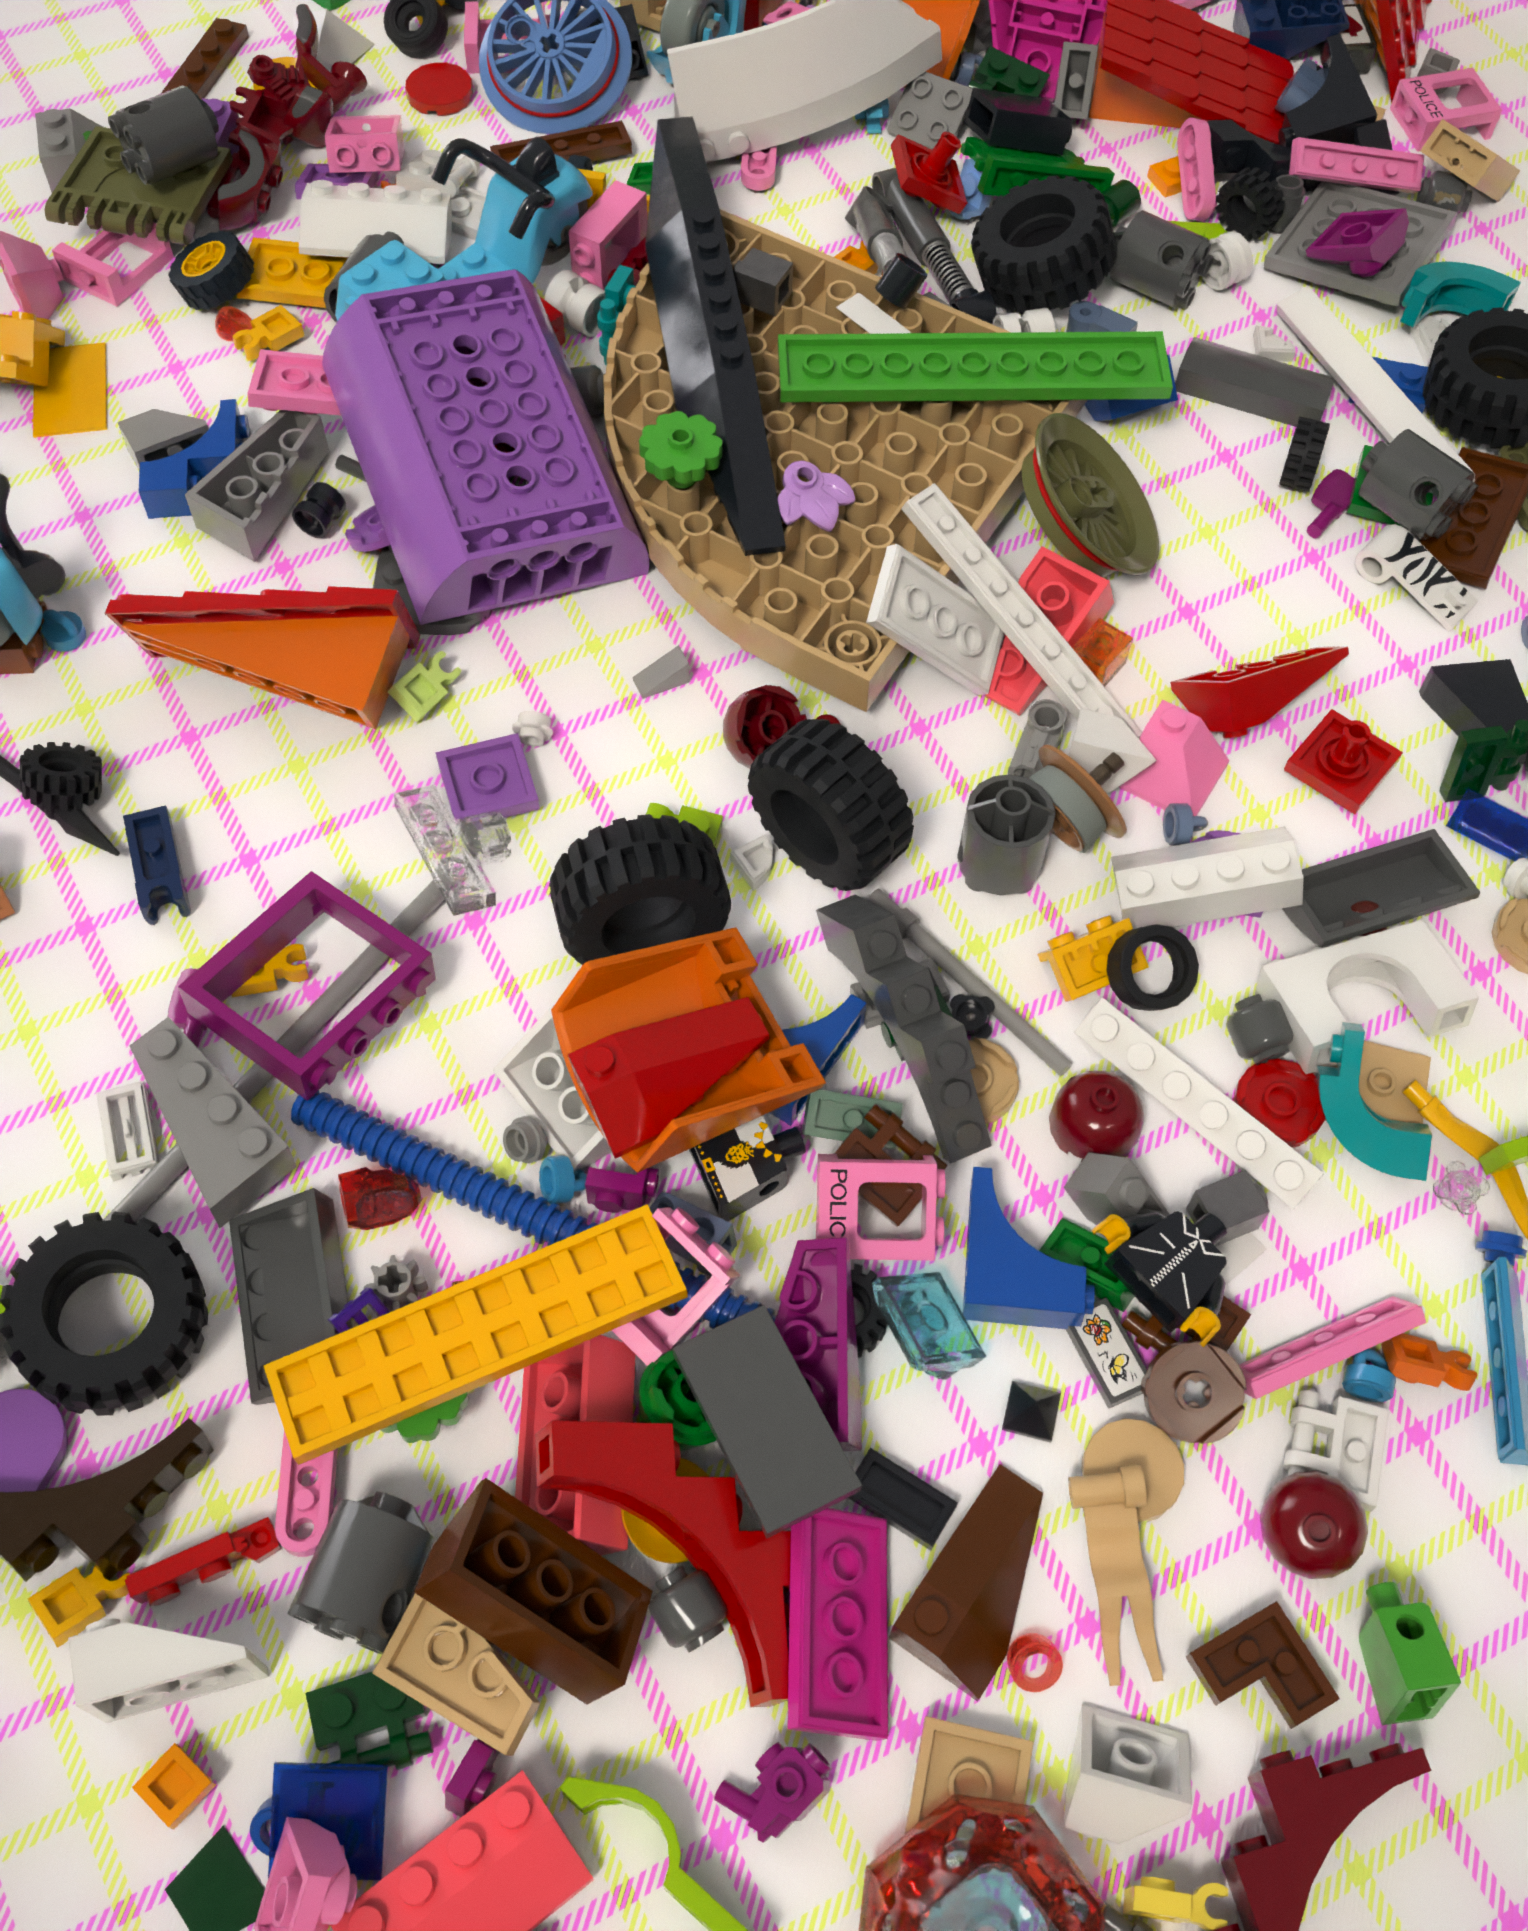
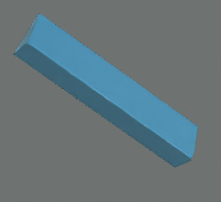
M1499 1256L1481 1275L1497 1454L1500 1463L1528 1466V1369L1519 1280L1507 1257Z

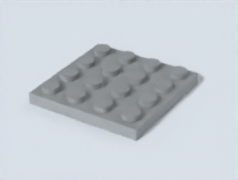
M1322 181L1265 255L1264 269L1398 307L1409 290L1416 269L1429 263L1454 227L1457 212L1360 186ZM1406 208L1409 224L1405 235V243L1375 275L1361 277L1359 274L1351 273L1349 265L1330 264L1307 257L1306 249L1341 213Z

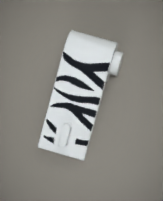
M1396 524L1385 526L1355 557L1356 569L1363 578L1372 583H1383L1393 576L1448 632L1478 602L1402 526Z

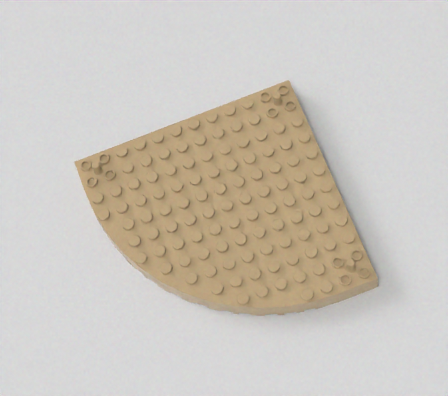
M720 209L732 269H734L739 260L742 261L752 248L793 263L792 294L775 316L740 303L755 369L777 497L784 489L782 479L787 466L795 461H807L814 464L823 473H833L843 478L852 488L855 502L851 505L839 506L838 518L831 532L819 528L804 516L789 525H786L781 519L786 551L745 556L727 519V511L723 503L720 504L714 492V484L708 473H705L703 480L696 481L690 487L676 488L671 486L666 480L661 481L654 474L646 471L645 459L640 456L639 439L642 436V430L647 425H656L659 415L670 414L676 411L648 263L639 273L640 280L636 287H632L626 297L627 303L622 312L618 314L613 338L609 340L606 357L607 366L603 376L604 420L608 458L645 543L650 560L685 601L711 625L739 644L742 650L750 652L787 674L867 712L909 653V650L866 623L887 546L899 544L957 585L960 581L902 511L906 501L935 483L986 544L1024 491L1022 464L1026 455L1035 447L1036 430L1040 422L1048 415L1054 413L1076 417L1087 400L780 402L778 334H869L836 308L857 293L862 294L912 333L1011 332L919 293L915 294L906 309L900 308L885 299L875 289L881 277ZM798 476V478L804 482L809 481L805 477Z

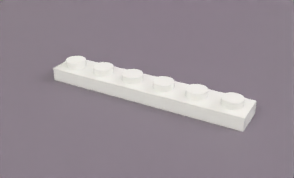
M1103 997L1074 1031L1087 1044L1243 1170H1246L1248 1174L1293 1210L1324 1175L1322 1171Z

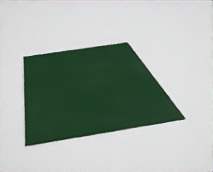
M224 1825L164 1889L189 1931H240L256 1921L265 1891Z

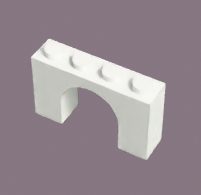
M1423 919L1405 925L1397 924L1387 930L1367 936H1356L1346 942L1325 948L1317 947L1307 953L1287 959H1275L1261 966L1255 995L1260 994L1263 1001L1276 1000L1282 1005L1293 1031V1041L1288 1045V1048L1305 1074L1316 1072L1318 1065L1327 1067L1337 1065L1335 1062H1329L1332 1034L1341 1035L1342 1022L1348 1023L1329 994V991L1338 985L1349 982H1367L1390 990L1404 1002L1428 1038L1469 1026L1479 1000L1475 990Z

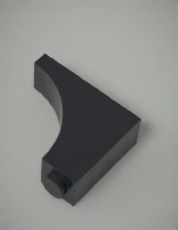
M1340 33L1326 39L1321 59L1325 74V82L1322 87L1307 102L1285 112L1282 128L1278 131V140L1281 146L1292 148V140L1297 137L1354 144L1353 128L1376 121L1378 114Z

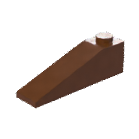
M999 1464L894 1623L888 1637L977 1702L1008 1652L1043 1497V1492L1001 1464Z

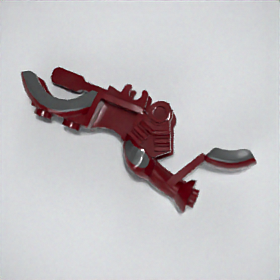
M300 4L296 7L298 28L295 44L297 53L295 68L294 65L286 68L281 63H274L266 55L255 56L249 65L247 74L253 83L263 86L264 89L255 91L239 86L236 88V95L244 97L246 102L237 103L233 100L230 101V109L243 116L236 119L237 127L230 132L228 142L238 145L239 151L233 153V161L206 206V211L210 217L219 219V231L241 228L252 222L257 223L262 213L267 214L272 199L271 191L273 187L279 188L283 177V167H280L281 140L285 146L296 140L312 147H323L326 144L324 135L331 117L351 96L363 92L367 86L366 76L354 64L339 61L332 65L329 72L316 59L318 49L317 23L312 11L306 4ZM309 81H310L316 88L311 87ZM238 171H239V172L241 173L242 177L239 178L238 180L234 181V180H235V177H236V175H237V173H238Z

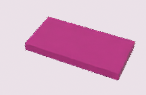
M827 1508L791 1526L788 1730L874 1741L888 1739L887 1519Z

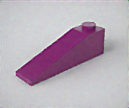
M846 1237L798 1240L779 1296L781 1303L774 1323L843 1451H862L861 1390L849 1240Z

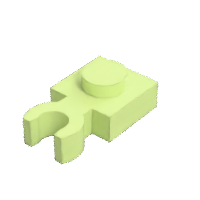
M444 651L436 653L427 663L426 668L418 662L387 691L416 722L446 696L448 691L443 686L450 685L461 673L459 667L455 668L451 673H446L440 668L439 662L446 655Z

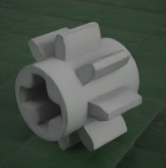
M391 1255L389 1262L380 1268L372 1265L370 1268L374 1275V1283L364 1286V1289L370 1287L389 1312L418 1301V1292L428 1290L426 1279L416 1277L419 1272L417 1262L412 1260L407 1265H404L397 1261L395 1255ZM401 1283L399 1284L398 1292L391 1293L394 1290V1284Z

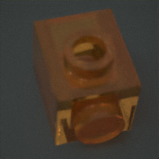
M1099 618L1072 648L1105 687L1126 664L1133 638Z

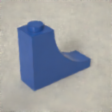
M851 994L842 1005L826 1017L805 1026L782 1029V1032L790 1046L804 1043L825 1079L863 1026L867 1002ZM807 1095L769 1113L791 1126L806 1106Z
M973 1167L970 1185L962 1320L1068 1329V1326L1081 1327L1084 1315H1092L1094 1309L1095 1288L1094 1285L1086 1284V1267L1068 1264L1051 1258L1036 1250L1020 1237L1009 1224L998 1204L994 1191L992 1168Z

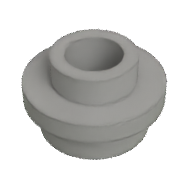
M522 1116L513 1120L511 1125L507 1126L504 1130L503 1145L506 1153L512 1160L529 1164L539 1161L543 1157L546 1147V1135L535 1119L529 1116Z

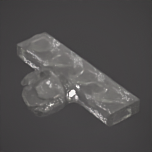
M435 784L394 793V806L453 916L496 906V892L481 866L505 861L511 855V849H507L508 844L511 842V834L503 815L499 812L487 811L466 816L463 820L456 819L451 814Z

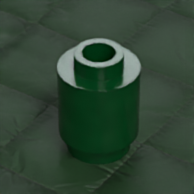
M1119 180L1102 192L1108 205L1113 228L1140 208V192L1128 180Z

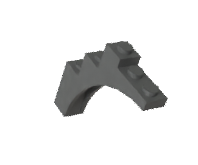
M852 895L817 909L816 913L828 951L841 960L856 977L873 1001L895 1039L918 1087L933 1125L943 1158L951 1164L991 1147L992 1144L971 1074V1069L976 1068L965 1026L941 1011L929 968L907 957L895 914L857 895Z

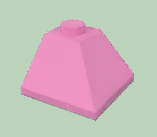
M0 230V266L22 312L36 314L38 318L49 319L63 299L58 282L63 281L64 278L55 258L48 260L40 245Z
M1162 700L1139 738L1157 761L1118 788L1163 810L1172 803H1188L1193 816H1197L1230 760L1201 717Z

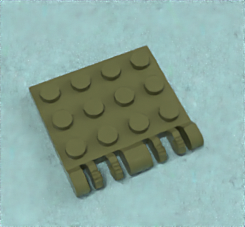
M96 126L46 201L45 217L47 221L65 224L67 221L68 225L78 226L84 219L85 207H88L86 217L90 229L100 230L102 226L106 232L129 236L136 233L137 237L147 238L152 231L153 220L158 219L155 228L159 241L168 242L170 240L175 244L189 245L194 237L197 221L233 161L230 148L218 147V155L214 160L152 185H145L136 172L129 174L120 158V152L124 151L120 140L113 134L111 128Z

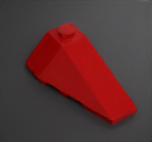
M1348 646L1314 647L1274 656L1273 661L1236 665L1237 670L1217 673V670L1202 672L1170 682L1171 690L1190 713L1201 717L1210 731L1222 732L1223 738L1241 737L1248 734V728L1269 720L1347 657L1349 649Z
M749 997L613 1033L569 1053L568 1057L576 1082L616 1159L654 1141L672 1120L676 1119L690 1105L695 1107L705 1097L704 1092L723 1075H730L770 1039V1035Z

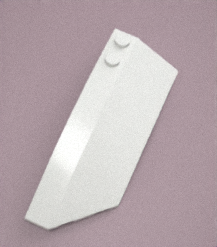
M830 0L807 11L765 26L729 36L667 49L679 117L693 116L706 163L739 156L742 153L757 152L791 142L826 129L884 101L942 61L940 26L932 20L928 19L927 21L916 14L914 8L902 0Z

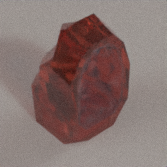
M364 1167L338 1174L340 1197L348 1228L370 1230L393 1225L410 1216L422 1200L419 1186L411 1177L397 1174L389 1169L372 1171Z

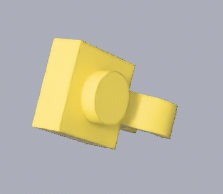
M1141 1877L1140 1886L1133 1885L1124 1890L1123 1914L1174 1923H1190L1198 1925L1206 1931H1212L1227 1926V1921L1214 1919L1208 1915L1205 1909L1206 1899L1209 1896L1216 1898L1227 1897L1228 1888L1219 1883H1208L1198 1887L1193 1894L1175 1892V1881L1156 1877Z

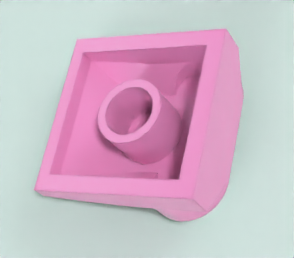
M286 1818L255 1921L254 1931H327L330 1924L336 1925L340 1922L344 1912L348 1913L352 1910L357 1893V1878L355 1874H350L344 1847L340 1845L334 1832L328 1831L309 1819Z

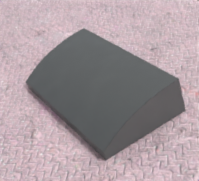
M1194 337L1179 367L1175 386L1176 391L1296 427L1299 417L1321 420L1335 379L1331 376Z
M1431 829L1301 869L1303 874V905L1282 908V910L1305 936L1317 945L1324 947L1476 899L1481 892L1437 831Z
M315 1188L232 1218L229 1221L251 1403L255 1405L275 1402L263 1365L337 1335L338 1332L327 1319L335 1313L338 1314L344 1309V1305L348 1303L334 1202L332 1198ZM351 1318L346 1322L350 1329L352 1328Z

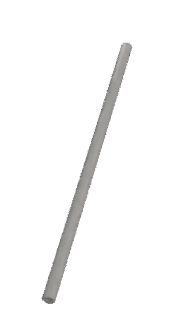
M442 870L390 925L409 937L459 885L458 880L449 871ZM370 944L276 1042L296 1055L389 956ZM255 1063L233 1087L249 1103L274 1076ZM178 1144L154 1166L103 1221L111 1220V1215L114 1211L129 1213L134 1222L188 1167ZM0 1332V1357L3 1359L7 1355L3 1346L6 1338Z

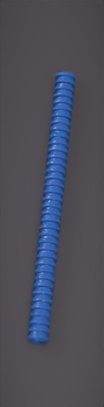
M318 1090L308 1101L298 1095L292 1106L291 1121L293 1124L303 1125L305 1130L310 1132L316 1131L318 1136L322 1138L328 1137L330 1142L334 1144L341 1143L342 1147L346 1150L354 1148L355 1154L359 1156L366 1155L367 1159L371 1162L379 1161L380 1166L388 1169L392 1166L393 1173L398 1175L405 1173L406 1179L410 1181L417 1179L418 1185L422 1187L430 1185V1189L434 1193L439 1194L443 1191L444 1198L449 1200L456 1198L457 1204L461 1206L469 1204V1209L473 1212L482 1210L483 1217L491 1219L494 1216L496 1223L500 1225L508 1223V1228L512 1231L521 1229L522 1236L530 1238L533 1235L535 1242L538 1244L547 1242L549 1246L599 1225L595 1222L588 1225L587 1218L583 1216L574 1218L573 1211L566 1209L561 1212L560 1205L552 1203L549 1206L546 1198L539 1197L535 1199V1195L531 1191L527 1190L522 1193L521 1186L517 1184L509 1186L508 1180L504 1178L496 1180V1176L492 1172L483 1174L482 1167L477 1165L470 1167L469 1161L465 1159L458 1161L457 1155L453 1153L445 1155L444 1149L440 1147L432 1149L430 1142H420L419 1137L412 1134L407 1136L406 1131L398 1128L394 1130L393 1124L388 1122L382 1124L381 1119L376 1116L369 1118L368 1112L364 1110L357 1111L355 1106L351 1104L345 1105L343 1100L339 1098L332 1099L329 1093H320ZM674 1261L687 1289L688 1297L668 1305V1307L671 1309L683 1308L707 1282V1276L700 1274L696 1277L693 1275L694 1271L692 1269L685 1268L683 1271L680 1269V1263ZM729 1287L699 1322L703 1323L707 1320L709 1321V1327L714 1329L762 1306V1303L754 1301L751 1304L748 1302V1296L741 1294L737 1297L734 1295V1289ZM769 1307L767 1310L775 1322V1309Z

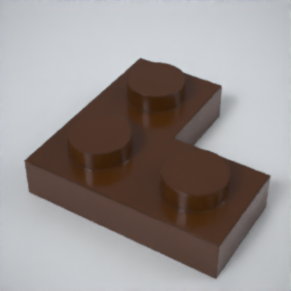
M1277 1601L1186 1656L1187 1661L1215 1706L1260 1680L1290 1729H1293L1340 1699Z

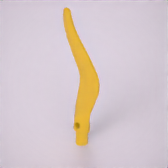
M1417 1080L1412 1081L1402 1091L1419 1109L1417 1113L1479 1161V1157L1499 1146L1492 1138L1455 1117L1436 1095L1432 1096ZM1516 1166L1493 1173L1492 1176L1509 1210L1528 1240V1199Z

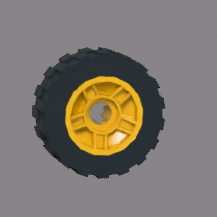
M224 230L215 233L211 232L195 239L193 243L187 245L175 257V261L170 266L171 270L168 273V277L190 308L208 310L231 300L238 292L240 293L244 289L246 283L251 279V274L254 272V261L237 236L232 232H224Z

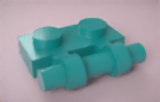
M623 265L618 266L605 287V299L600 302V310L597 314L598 328L602 330V336L599 339V351L604 358L605 365H607L606 357L609 340L613 338L618 314L622 312L627 303L626 297L632 287H636L634 285L633 268Z

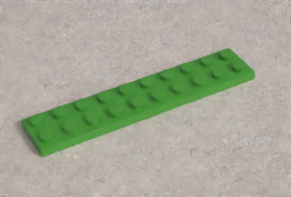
M1163 331L778 334L780 402L1170 399L1173 389Z

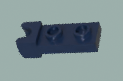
M167 806L123 815L136 882L134 884L138 904L145 921L149 925L157 924L159 920L158 910L166 903L178 906L182 917L189 916L191 914V907L183 879L172 820Z

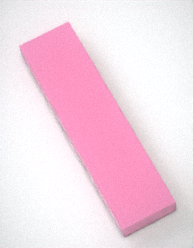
M1297 137L1292 140L1289 175H1295L1302 179L1414 194L1421 190L1424 155Z
M1392 1296L1243 1362L1239 1366L1246 1380L1247 1390L1244 1389V1393L1258 1399L1426 1323L1422 1306Z

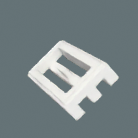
M139 1081L96 1092L108 1172L113 1182L123 1179V1174L130 1173L133 1177L142 1174V1169L150 1168L152 1170L159 1162V1155L148 1091L144 1082ZM131 1095H135L145 1151V1156L139 1157L129 1100ZM118 1099L128 1158V1160L120 1162L110 1102Z

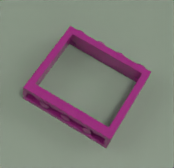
M310 871L180 984L178 988L187 1013L308 1101L326 1083L330 1085L334 1081L337 1072L352 1058L361 1056L368 1048L370 1041L385 1027L388 1028L394 1025L400 1018L402 1011L413 1000L424 996L426 988L436 980L431 952L313 871ZM325 912L395 960L400 966L299 1059L223 1002Z

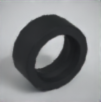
M1155 924L1128 930L1118 938L1108 954L1106 971L1110 987L1120 1001L1133 1009L1157 1011L1178 1006L1190 996L1197 983L1199 963L1194 947L1184 934L1173 927ZM1150 941L1164 946L1171 957L1173 965L1171 983L1163 993L1155 995L1147 994L1139 988L1134 981L1131 970L1132 957L1137 947L1142 943Z

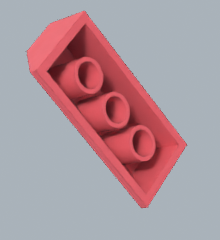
M603 1335L594 1337L524 1368L515 1498L601 1556L628 1550V1535L623 1525L621 1508L577 1492L537 1488L535 1434L551 1421L633 1422L635 1353L624 1342Z
M522 1770L355 1900L352 1910L348 1913L344 1912L340 1922L336 1925L330 1924L333 1931H532L594 1881V1878Z

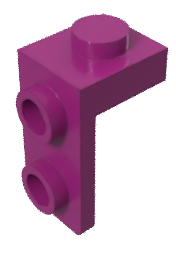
M651 1166L634 1175L589 1167L585 1182L588 1204H594L599 1210L610 1213H617L622 1211V1209L632 1211L642 1207L646 1203L647 1196L655 1197L659 1169Z

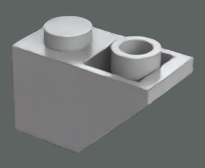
M1088 1152L1063 1187L1086 1219L1095 1225H1098L1110 1214L1120 1217L1158 1212L1165 1217L1170 1215L1133 1161L1127 1157Z

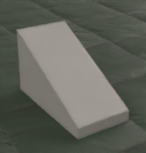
M679 645L633 676V682L642 699L689 683V663Z

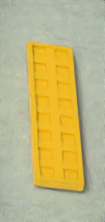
M648 1204L263 1365L294 1460L298 1465L687 1298L688 1294L685 1284L658 1225L652 1217L653 1214Z

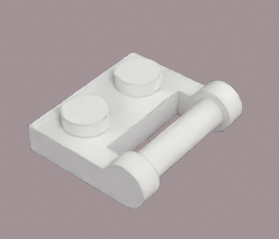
M431 149L424 150L396 174V185L402 186L409 191L437 188L442 193H451V198H453L459 192L460 185L466 179L475 177L480 171L481 166L479 162L467 156L456 159L446 184L442 185L431 178L442 152Z

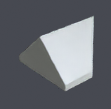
M328 9L312 12L318 31L316 59L329 72L334 63L339 61L353 63L375 45ZM295 15L291 21L297 30L298 20Z
M1085 709L1080 710L1069 757L1088 773L1099 764H1103V760L1112 752L1119 755L1124 762V765L1101 786L1107 795L1157 761L1122 718Z

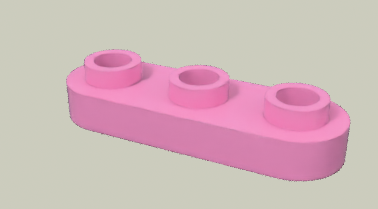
M1191 117L1182 124L1177 139L1183 211L1187 219L1203 222L1210 217L1217 206L1211 132L1207 121Z
M777 146L757 152L742 153L741 182L745 187L761 191L770 188L774 184Z
M284 1431L275 1534L278 1542L288 1553L297 1557H307L314 1555L333 1513L338 1448L298 1465L293 1458ZM311 1471L318 1473V1479L313 1485H301V1480L306 1473ZM312 1523L314 1525L313 1532L309 1537L304 1539L297 1538V1530L302 1524Z

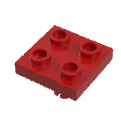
M944 131L934 148L930 149L898 134L890 146L901 189L911 197L919 196L932 202L938 209H948L960 215L967 205V200L956 160L952 159L962 147L960 140L952 133Z
M1331 709L1288 759L1284 771L1351 813L1356 814L1396 766L1403 752L1372 734L1369 726L1364 722L1351 721Z

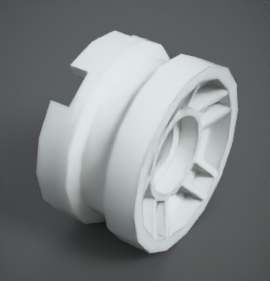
M1230 231L1221 234L1218 238L1209 239L1211 243L1209 254L1214 256L1209 272L1202 278L1210 288L1223 290L1232 284L1244 281L1250 276L1253 269L1252 251L1247 240L1240 233Z

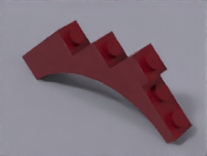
M1401 1743L1385 1746L1369 1752L1372 1763L1354 1768L1351 1759L1345 1758L1318 1767L1322 1778L1319 1776L1312 1755L1294 1760L1291 1750H1287L1259 1760L1263 1770L1247 1777L1271 1845H1268L1265 1835L1235 1843L1233 1847L1236 1856L1221 1862L1244 1931H1299L1312 1883L1334 1842L1363 1809L1399 1784L1432 1771L1423 1748L1404 1753ZM1234 1923L1212 1931L1241 1930L1238 1923Z

